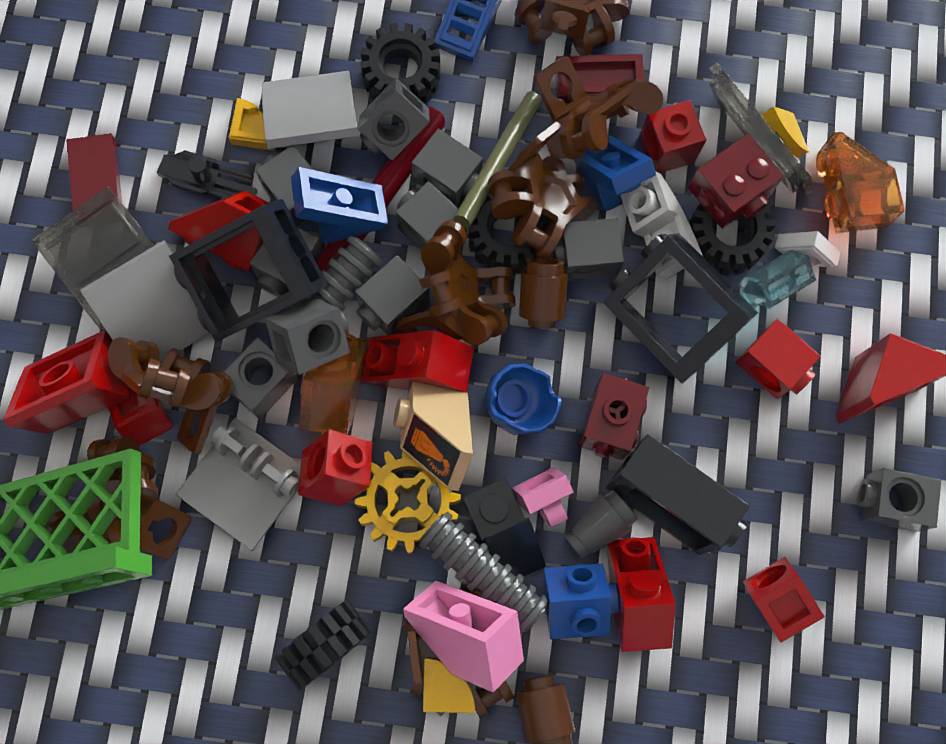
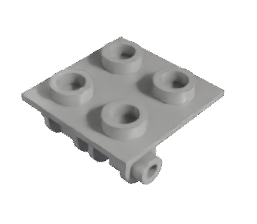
M234 418L227 428L220 425L213 432L210 441L214 445L175 495L253 551L298 491L301 464L237 418Z

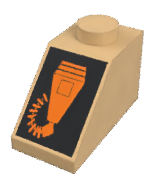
M412 381L407 399L399 398L394 413L393 426L400 428V448L446 488L459 491L473 455L468 393Z

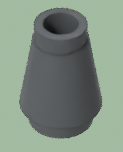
M612 489L604 497L599 494L565 538L576 552L585 559L590 553L593 554L631 532L630 526L638 518Z

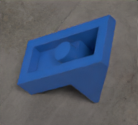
M608 135V146L606 149L596 153L588 149L585 150V154L582 157L574 159V163L605 211L623 204L621 194L636 190L640 187L641 182L656 175L652 158Z
M298 167L291 176L296 218L318 222L322 243H332L347 239L349 236L354 237L384 229L388 225L382 185Z

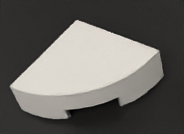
M819 231L779 234L775 249L791 259H793L794 253L815 258L814 266L837 267L841 254Z

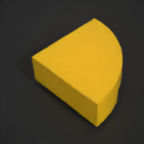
M237 98L229 133L231 145L275 151V148L267 149L263 113L253 103Z
M772 107L760 114L769 135L777 132L782 138L785 146L782 151L786 155L797 159L809 152L794 113Z
M425 657L423 712L475 713L474 696L467 681L452 675L440 659Z

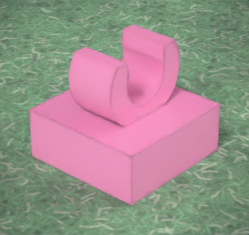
M555 467L512 487L519 505L529 514L539 511L543 521H547L550 527L568 519L560 499L574 492L567 476Z

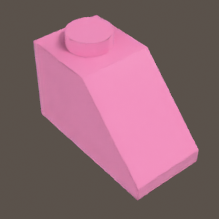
M434 581L403 609L405 618L452 675L494 693L524 661L518 613L516 610L438 581Z

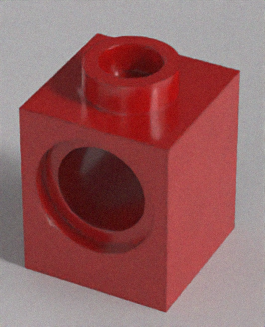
M690 100L662 108L651 115L647 114L639 134V140L644 152L648 157L652 158L655 171L658 173L695 163L707 140Z
M777 318L735 363L773 397L779 399L790 390L797 395L808 385L816 375L810 368L821 356Z
M328 429L302 450L298 495L343 506L369 488L373 442Z
M786 557L743 581L780 643L825 618Z

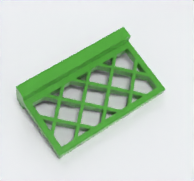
M127 449L0 485V500L4 499L10 505L0 519V547L7 554L0 563V610L152 576V555L140 552L141 452ZM122 467V482L112 495L104 485L115 469ZM81 478L87 485L72 505L65 496L75 481ZM42 489L48 496L36 513L33 514L27 506L38 490ZM98 496L106 505L91 525L85 519L84 514ZM57 507H59L66 515L54 533L51 534L45 527V524ZM117 515L121 519V541L110 544L103 537V534ZM21 517L27 526L16 542L13 543L7 535ZM77 526L85 535L73 553H69L63 547V544ZM38 536L45 546L31 563L26 558L25 553Z

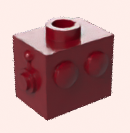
M748 133L698 168L688 189L721 229H723L743 214L747 219H750L770 203L767 197L772 194L785 175Z
M603 373L595 386L578 447L594 451L596 456L602 458L610 456L623 460L638 441V426L647 409L646 398L650 387L631 382L626 377L618 378Z

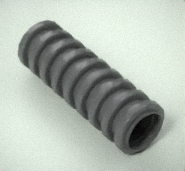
M349 236L347 239L349 245L346 249L340 247L337 251L340 254L337 260L331 259L328 262L331 266L328 271H321L328 286L302 299V303L318 298L339 308L343 312L346 308L343 303L347 299L353 300L355 295L352 292L356 287L359 289L363 285L361 281L365 276L371 278L373 275L371 269L374 265L380 267L383 263L380 260L381 257L356 236L355 238ZM316 326L309 333L308 341L313 337Z
M449 512L441 514L421 537L419 547L423 550L428 547L433 551L431 557L434 560L441 558L445 562L443 568L447 571L450 568L456 571L455 578L458 581L464 578L469 583L467 589L470 591L476 589L481 593L479 597L516 610L520 634L527 632L546 610L549 599L545 595L538 597L535 594L537 589L535 586L529 585L527 587L522 583L524 577L521 574L515 577L510 572L512 567L509 564L501 565L498 562L500 559L498 554L495 553L491 556L486 552L488 546L485 543L479 546L474 541L476 535L472 532L469 535L462 531L464 525L461 522L455 525L451 521L452 515Z

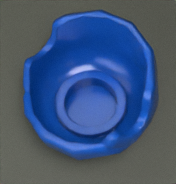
M526 363L509 364L491 376L485 394V405L495 425L512 435H530L542 432L556 421L562 405V399L553 392L548 374L536 370Z

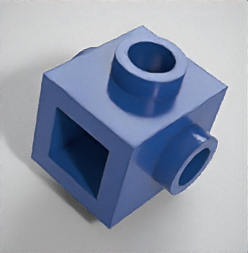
M603 563L544 568V595L549 599L545 614L550 640L610 635L611 614L618 613L619 600L616 584L607 583Z

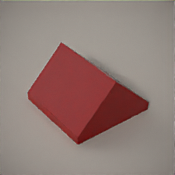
M103 330L25 366L3 418L7 426L50 434L130 398L131 395L127 384L116 377L109 367L108 352L113 341L108 332Z
M888 334L854 358L835 415L839 424L921 390L946 376V354L895 334Z

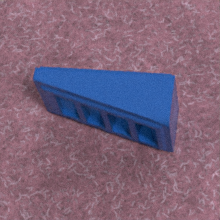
M450 0L434 39L436 48L473 62L502 0H476L485 4V7L466 0ZM462 14L478 21V24L459 18L458 15ZM452 28L472 36L471 41L450 34Z

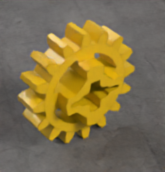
M387 451L384 453L386 465L382 468L371 462L373 478L370 480V487L364 490L367 492V495L355 499L357 507L368 510V513L358 520L362 526H369L371 524L376 526L370 535L374 542L380 540L383 536L388 537V551L393 552L398 543L401 542L405 543L407 553L413 554L415 543L420 542L421 537L441 514L449 512L452 515L451 521L457 522L459 515L450 510L449 505L461 502V494L449 492L448 488L404 451H402V458L397 460ZM401 470L420 471L414 478H399L394 474ZM435 485H437L441 494V506L438 515L428 505V495ZM381 487L388 495V506L379 517L376 508V497ZM403 491L405 494L410 495L414 491H420L416 497L419 505L416 510L406 507L402 511H397L401 504L398 497L399 493ZM417 522L424 528L411 533L395 530L402 523Z

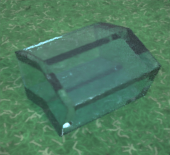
M790 250L746 276L737 287L754 309L760 305L770 309L816 281L809 256ZM786 275L789 276V279L768 290L767 286Z

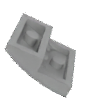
M349 71L262 82V107L267 149L359 136Z
M165 240L80 289L82 295L113 341L116 338L123 337L132 339L135 343L141 340L153 342L159 349L160 363L163 362L165 356L172 348L182 350L209 334L198 319V309L190 294L178 283L175 277L174 265L169 258V255L173 253Z

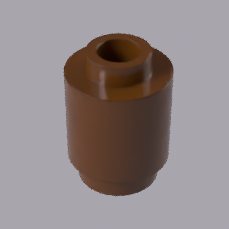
M540 257L527 259L526 269L521 271L519 316L527 319L529 326L553 328L556 321L565 318L568 273L564 271V261L554 258L541 259Z
M553 674L524 680L525 690L517 692L516 697L526 743L573 744L571 734L575 733V727L565 682L554 683Z

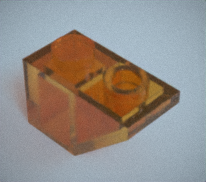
M843 132L832 133L817 153L816 168L818 175L824 177L827 191L825 211L828 218L833 220L835 233L887 228L905 212L895 168Z
M348 333L346 338L350 353L305 373L302 380L300 429L323 433L331 429L348 434L356 412L369 340L356 338Z

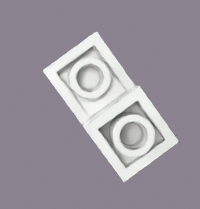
M656 172L655 176L641 182L640 187L636 190L620 195L633 233L644 237L646 246L660 234L666 238L668 235L680 233L702 255L681 206L660 173ZM670 255L655 270L657 276L667 279L684 269V267Z

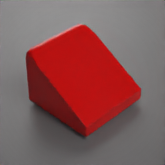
M128 387L131 395L130 398L108 407L116 431L121 437H129L134 440L138 446L173 427L161 400L138 396L130 387Z

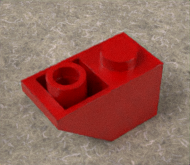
M242 191L170 221L168 230L182 236L184 241L190 245L269 202L247 191ZM255 227L210 252L222 257L223 261L233 268L249 271L252 269L250 262L262 245L263 239Z
M436 330L370 337L369 347L365 355V369L362 382L410 390L412 381L467 393L474 347Z
M632 537L611 542L607 545L610 583L616 584L618 592L619 611L613 614L622 652L672 648L676 603L655 538Z

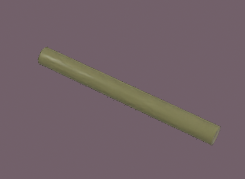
M529 91L525 94L455 214L453 221L461 224L464 229L470 228L489 195V178L496 172L503 170L538 109L541 97L536 92Z

